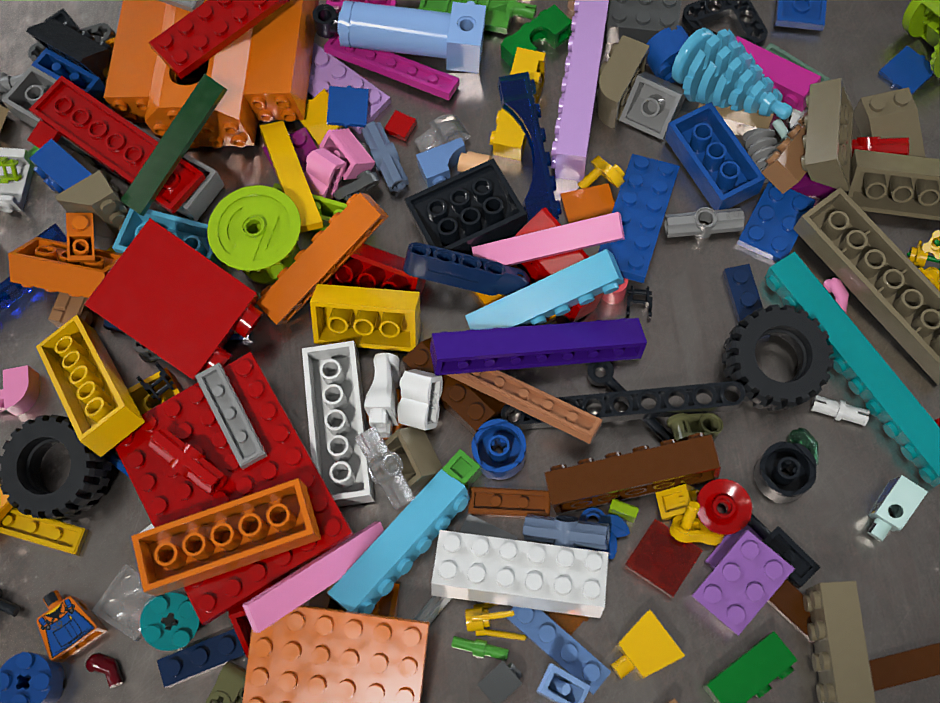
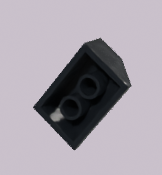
M52 19L28 27L26 32L45 48L105 82L108 77L113 51L110 45L103 41H100V43L95 42V38L85 31H82V33L77 32L78 29L67 21L61 23Z

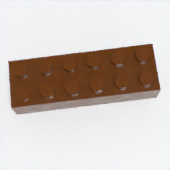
M696 433L688 436V440L677 442L676 439H670L661 442L660 446L649 448L647 445L639 446L632 449V453L623 455L621 452H613L605 455V459L594 461L593 458L582 459L575 466L567 467L565 464L553 466L549 472H544L551 505L556 514L559 515L608 504L614 499L622 501L657 493L683 484L693 485L716 480L719 478L721 466L712 434L705 436L704 433Z

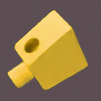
M649 610L616 645L623 655L613 662L611 667L620 679L633 670L643 679L678 661L685 655L653 612Z

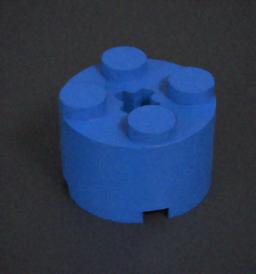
M680 25L676 26L678 29L671 30L670 27L661 30L647 42V45H650L647 59L648 66L656 77L670 83L675 82L672 78V67L682 45L689 38L685 29Z
M503 419L490 420L482 424L473 437L471 448L474 461L481 466V472L487 478L496 480L508 479L516 475L524 467L527 454L526 439L522 430L514 424ZM497 446H501V449H503L502 453L496 451Z
M22 652L9 658L0 668V703H57L64 690L62 687L65 672L59 662L51 661L47 655L31 652Z

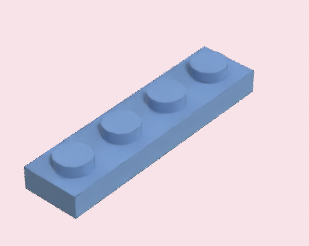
M513 607L510 610L514 611L515 615L506 617V619L567 673L591 686L589 692L592 695L610 675L611 671L542 610Z

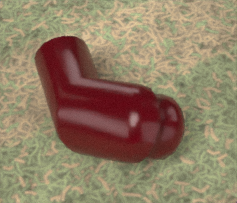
M95 653L87 659L86 669L89 672L97 671L104 673L109 688L123 683L117 661L113 657Z

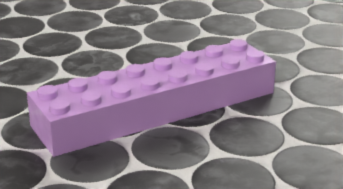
M575 0V14L572 17L571 24L572 33L569 36L568 43L569 52L565 61V77L562 80V97L559 99L558 106L559 116L556 119L555 125L556 135L551 151V168L555 169V178L581 181L585 177L609 0Z

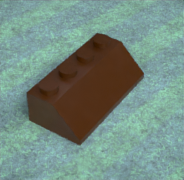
M431 338L421 341L402 359L406 371L417 369L435 374L430 353ZM442 375L443 388L439 403L473 436L482 424L501 417V410L506 403L450 376Z

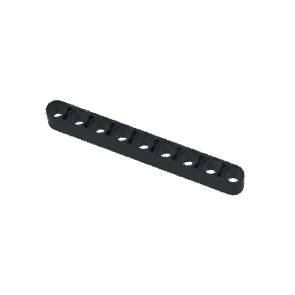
M728 381L556 398L588 412L587 408L589 405L598 403L602 406V409L594 416L603 419L602 423L671 417L678 413L701 414L734 411L741 407L745 398V389L738 382ZM734 391L738 394L739 400L730 402L725 398L724 393ZM701 393H706L711 397L712 401L709 404H701L697 401L696 397ZM672 396H679L683 399L684 403L679 407H674L669 403V399ZM651 398L656 402V406L650 410L645 409L641 405L642 401ZM618 401H625L629 404V408L624 412H618L614 406ZM505 404L501 410L502 419L514 424L521 430L553 427L520 411V419L511 422L508 420L509 414L512 411L520 410L508 404Z

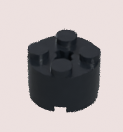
M786 441L777 442L771 445L759 458L753 476L758 489L763 495L779 504L788 503L799 499L813 486L816 480L817 464L813 454L805 446ZM786 469L789 474L784 475L782 471Z

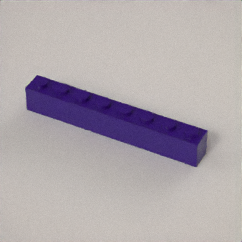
M621 318L616 320L432 333L430 353L434 373L437 376L641 359L647 345V340L639 318Z

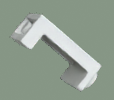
M0 148V157H8V160L13 159L19 162L16 165L17 173L22 175L19 181L11 180L9 183H0V211L6 213L23 211L35 165L29 159L31 155L26 149ZM0 166V175H4L2 166ZM6 166L7 173L12 174L11 167Z

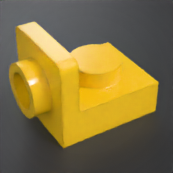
M683 484L655 493L662 520H669L677 515H684L690 501H696L699 491L693 486Z

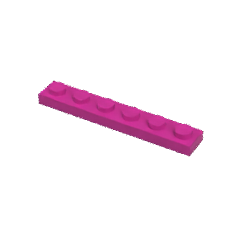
M338 34L329 38L324 45L325 53L446 100H450L459 86L460 78L397 54L340 46Z

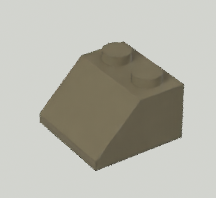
M414 427L398 429L370 454V459L391 502H395L425 487L443 468L425 431Z

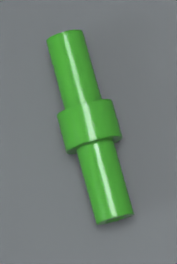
M454 636L451 647L473 652V656L481 658L489 656L505 661L508 659L509 649L489 645L488 641L477 638L473 641Z

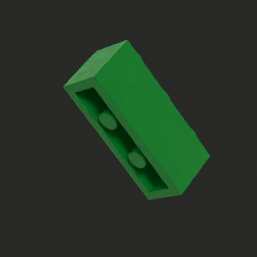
M773 631L702 687L715 703H747L754 695L759 699L772 689L769 683L778 677L780 680H783L794 671L792 665L798 660L776 632Z

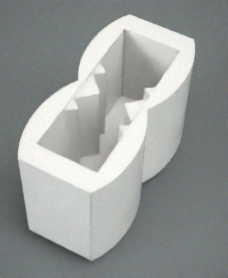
M417 369L404 371L399 383L401 400L396 409L398 423L425 431L436 428L440 412L439 400L443 388L442 375L435 376L433 373Z

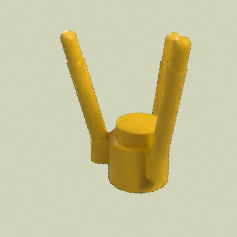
M473 604V608L465 610L467 631H475L476 636L487 635L517 640H526L527 638L523 634L485 628L490 627V620L515 615L514 611L489 613L488 608L499 604Z

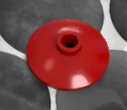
M729 479L710 481L701 488L697 495L696 502L700 504L697 516L700 522L711 532L720 535L737 533L748 524L751 518L752 502L750 496L735 481ZM718 504L725 505V513H720L718 511Z

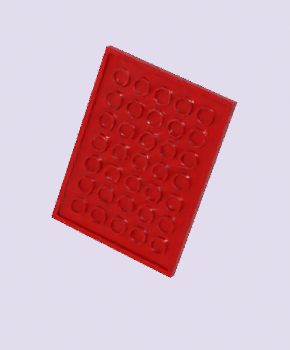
M251 352L223 367L268 456L245 469L239 466L198 382L142 414L141 416L145 422L115 446L154 528L297 478L307 487L321 539L185 586V592L203 625L208 624L354 535ZM165 427L185 444L187 442L203 454L209 463L227 476L222 489L211 496L191 479H186L169 466V462L148 446L150 437L155 431Z

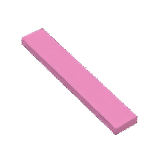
M615 212L472 247L473 256L511 266L624 240L621 213Z
M381 521L371 523L243 604L253 632H261L340 580L384 532Z

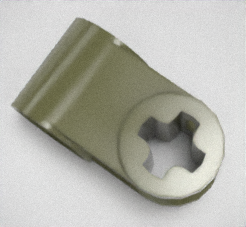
M678 413L669 417L666 422L677 442L688 440V436L696 433H704L705 436L712 434L715 441L724 427L721 418L714 413Z
M228 661L220 671L217 682L206 703H242L247 669Z

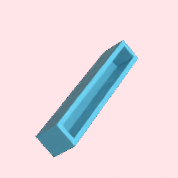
M605 249L465 315L469 328L473 330L542 325L547 322L546 318L553 315H564L571 311L570 307L577 304L586 305L595 300L594 296L603 292L604 294L615 292L619 289L618 285L625 282L613 253Z
M441 469L327 592L333 601L344 611L371 614L375 604L383 596L391 592L394 583L402 575L409 572L413 562L420 554L425 553L430 548L432 541L437 537L439 531H445L455 515L467 507L471 498L466 487Z

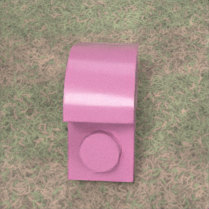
M29 365L3 370V389L0 390V412L7 410L11 414L18 416L31 409L37 401L40 392L39 373Z

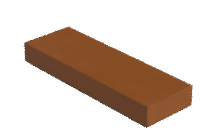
M470 487L469 496L471 499L469 500L468 514L525 518L527 515L550 517L551 500L549 491Z

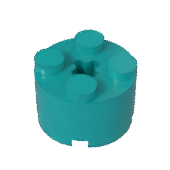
M179 590L159 596H152L144 604L140 614V630L144 640L152 647L163 651H172L186 646L195 636L199 626V618L187 594ZM169 613H173L174 619L177 621L172 622L170 626H165V621L161 620L162 617L166 618Z

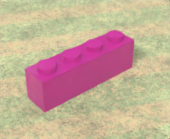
M737 36L738 43L740 41L744 45L746 52L749 55L751 53L756 64L763 69L764 77H769L774 82L773 89L778 88L783 95L781 102L787 103L792 108L803 112L807 107L806 96L810 94V84L821 82V76Z

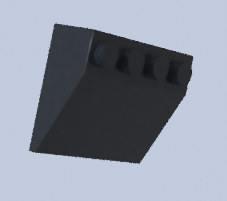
M494 158L404 199L424 244L472 256V247L512 238L528 223L525 209Z

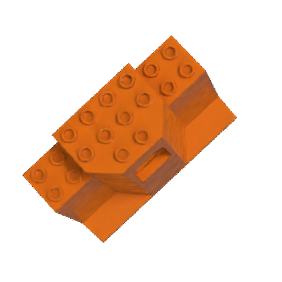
M123 0L104 99L121 117L133 124L146 123L154 135L161 139L198 83L179 85L177 83L178 76L151 48L149 42L189 14L190 11L158 0ZM289 0L209 59L206 75L225 87L227 92L191 144V148H199L200 146H212L215 148H221L222 146H255L258 121L285 120L292 122L304 120L315 38L313 11L319 6V0Z

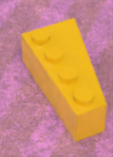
M517 47L507 89L503 94L502 108L497 114L496 131L493 130L490 136V145H493V155L518 161L522 160L545 83L546 53Z

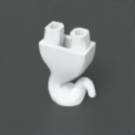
M378 353L373 359L375 375L372 386L366 395L364 408L369 416L370 427L375 428V436L377 438H389L392 435L393 426H399L396 412L398 405L396 388L399 387L401 379L400 358L392 353Z

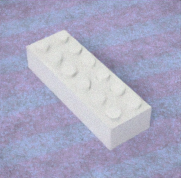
M354 341L302 348L311 458L338 507L375 502L359 351Z
M440 530L431 582V595L600 618L605 608L608 552Z

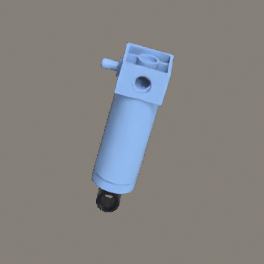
M344 0L340 12H336L334 7L328 4H321L313 11V21L317 35L322 38H331L338 34L340 46L446 59V70L479 74L485 29V5H476L473 1H468L467 3L453 2L451 13Z

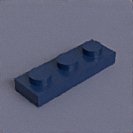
M750 264L725 268L723 275L739 323L746 316L763 307ZM770 335L763 336L760 339L768 338Z
M232 629L158 659L157 664L164 688H169L223 666L228 661L233 662L245 657L246 654L235 629Z

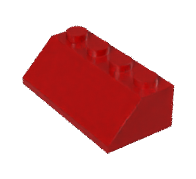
M545 207L515 237L561 226V224ZM581 249L521 264L537 282L589 256ZM604 292L594 296L595 300L586 305L577 304L570 307L571 311L564 314V316L571 322H575L596 309Z
M363 243L325 284L420 292L421 297L426 280L410 276L404 272L405 258Z

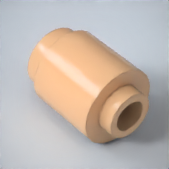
M462 152L458 161V172H464L492 158L490 155L476 152Z

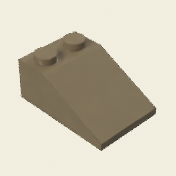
M909 87L860 98L854 110V119L861 137H909V156L925 157L918 109Z

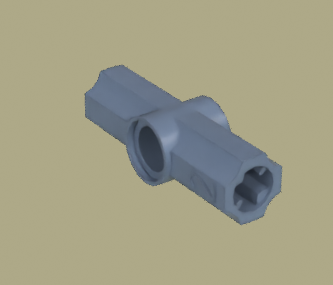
M373 121L366 124L362 129V134L369 146L370 155L375 161L377 171L381 172L390 192L403 190L409 182L400 164V158L393 142L389 141L380 122Z
M527 515L523 525V535L525 540L554 543L557 546L607 550L610 540L609 524L579 521L578 517L572 515H559L555 518Z

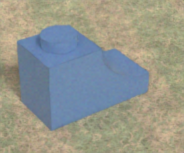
M462 138L416 155L418 167L427 188L451 178V170L458 163L460 154L462 152L466 153Z

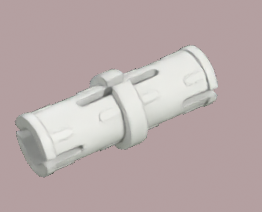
M818 395L813 397L811 403L813 406L810 407V411L832 416L836 421L843 419L860 424L861 426H866L869 419L867 415L870 414L869 409L846 404L845 400L835 401Z

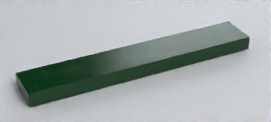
M206 74L202 76L120 201L139 215H145L227 92L225 87Z

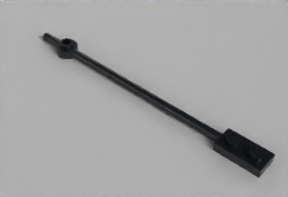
M610 361L584 363L588 367L587 377L592 384L596 386L606 385L613 392L627 391L613 378L614 367ZM597 371H603L605 375L603 377H598L595 373ZM655 418L641 419L662 441L674 439V436ZM753 514L751 515L748 525L763 539L762 542L795 568L788 578L798 588L802 587L821 567L779 526L771 532Z

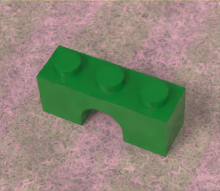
M555 4L548 9H544L535 19L522 25L520 30L513 35L507 36L500 43L501 58L512 68L517 47L537 51L533 44L543 41L549 43L554 49L571 36L572 20Z

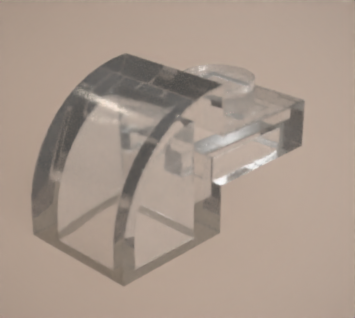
M444 115L429 123L431 128L415 139L414 142L422 153L458 138H462L464 142L471 136L459 117Z

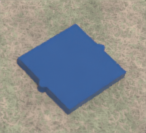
M909 46L902 49L878 72L892 83V87H897L898 89L909 87L911 94L917 91L934 75L930 62L925 59V56L919 55Z
M350 85L347 87L329 86L327 125H338L345 128L349 126L365 127L367 124L369 89L351 88Z

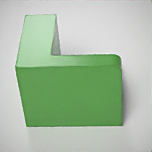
M461 449L442 468L449 476L462 483L467 490L482 474L481 466Z

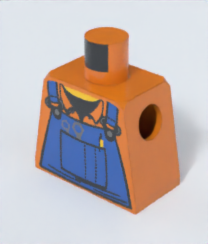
M58 590L44 596L43 601L48 611L38 617L37 624L51 661L63 663L108 631L80 598L69 596L63 599Z

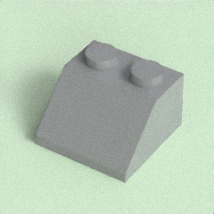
M643 72L637 75L619 120L663 140L666 136L668 123L675 120L685 100L684 89L648 72Z

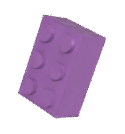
M746 530L692 596L739 636L795 568L749 530Z

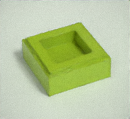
M614 499L611 502L608 514L618 515L623 520L634 523L639 509Z

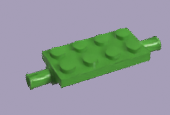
M421 0L418 8L451 13L453 2L467 3L468 1H473L476 5L486 6L484 30L507 34L511 19L514 16L533 20L537 11V5L517 2L518 0Z

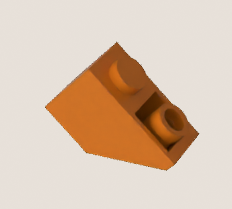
M66 213L67 262H95L93 213Z

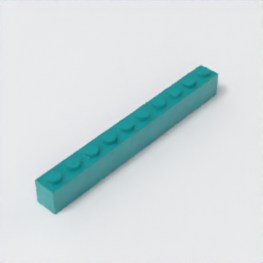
M796 252L791 253L769 267L764 277L768 287L772 291H776L782 299L784 306H794V312L802 309L809 313L807 318L810 320L816 318L821 323L818 328L821 332L827 331L830 337L826 339L827 345L833 346L834 353L829 356L830 360L834 361L833 368L838 373H842L848 381L852 392L863 399L866 403V408L870 410V414L876 416L883 424L885 433L890 438H894L900 445L902 454L916 465L921 478L925 482L930 483L933 488L939 485L940 427Z

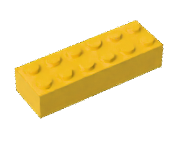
M75 315L36 346L79 441L97 455L102 457L145 422L98 333L79 315Z

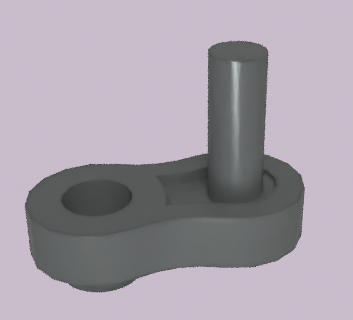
M366 170L357 176L356 181L335 191L333 196L336 201L346 203L352 195L366 192L378 185L380 179L376 172L370 173L369 170Z

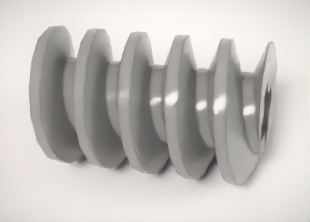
M754 128L743 135L747 153L761 172L768 165L765 162L766 159L774 151H779L776 148L778 142L774 138L775 131L773 129ZM767 178L765 179L764 184L769 182Z

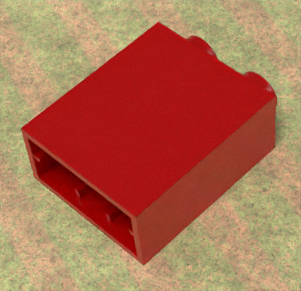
M149 218L84 303L89 309L196 382L198 381L195 375L215 364L220 363L222 367L227 366L233 355L224 350L223 347L234 332L246 338L263 315V312L254 307L259 300L255 291L151 218Z

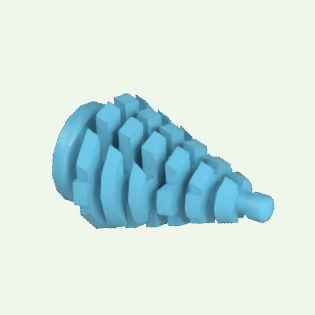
M701 28L696 30L680 48L672 67V78L675 82L683 84L682 89H684V95L688 101L700 102L701 104L712 102L713 106L720 108L731 106V110L739 111L744 109V112L757 113V110H759V115L766 117L770 116L771 113H775L782 120L788 119L793 112L792 106L781 102L783 98L778 88L773 89L774 82L769 77H764L763 69L756 64L751 53L749 55L746 52L744 45L740 41L738 43L730 29L728 31L726 29L720 30L716 36L711 30Z

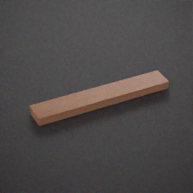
M499 370L447 375L589 444L603 419Z

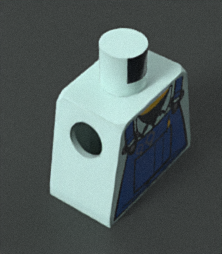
M903 475L891 479L868 514L875 521L867 533L883 542L889 531L901 530L928 491ZM889 508L893 512V517H891L888 513Z

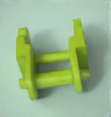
M0 157V166H2L4 175H0V183H9L11 180L19 181L22 178V175L17 173L16 165L19 164L17 160H8V157ZM6 166L11 167L12 174L7 173Z

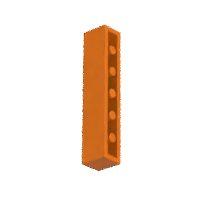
M356 193L352 195L346 202L347 207L341 213L337 212L328 221L330 225L324 231L321 230L316 233L311 239L313 243L307 249H302L294 257L295 262L290 267L280 271L277 275L278 280L273 285L267 286L260 293L262 297L256 304L276 325L286 324L312 297L316 285L325 284L389 217L369 194Z

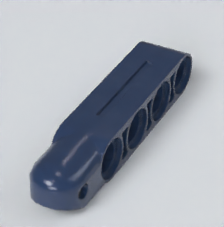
M418 242L409 244L403 265L404 272L410 276L491 296L498 294L508 296L530 285L529 276L522 269Z

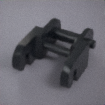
M631 285L630 290H627V294H630V296H627L626 317L630 316V306L636 303L645 304V307L648 308V318H652L653 297H649V295H652V291H649V286H647L646 290L634 289ZM633 295H646L645 300H633Z
M156 362L155 365L158 367L159 375L161 376L151 385L145 383L140 376L136 379L150 395L154 394L151 396L153 399L157 398L160 401V396L169 388L174 390L172 386L174 382H169L170 376ZM164 380L166 384L158 391H155L153 388Z

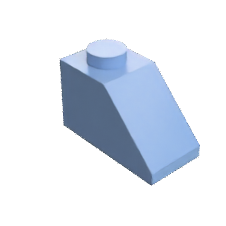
M550 663L537 693L554 703H584L591 686Z

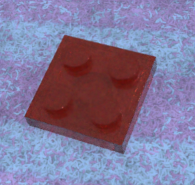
M654 519L624 566L670 598H673L703 550L693 543H684L676 540L671 535L669 527Z

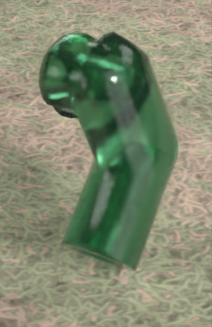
M805 428L792 430L790 432L791 442L800 443L813 454L816 464L819 465L817 440Z

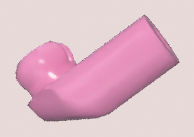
M835 277L826 279L823 286L829 293H833L835 301L846 313L849 300L848 291L840 279Z

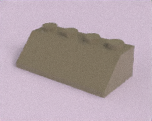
M842 78L810 84V94L806 96L808 115H805L804 123L807 135H803L805 155L801 157L802 168L808 172L811 181L835 189L841 187L844 191H850L853 107Z

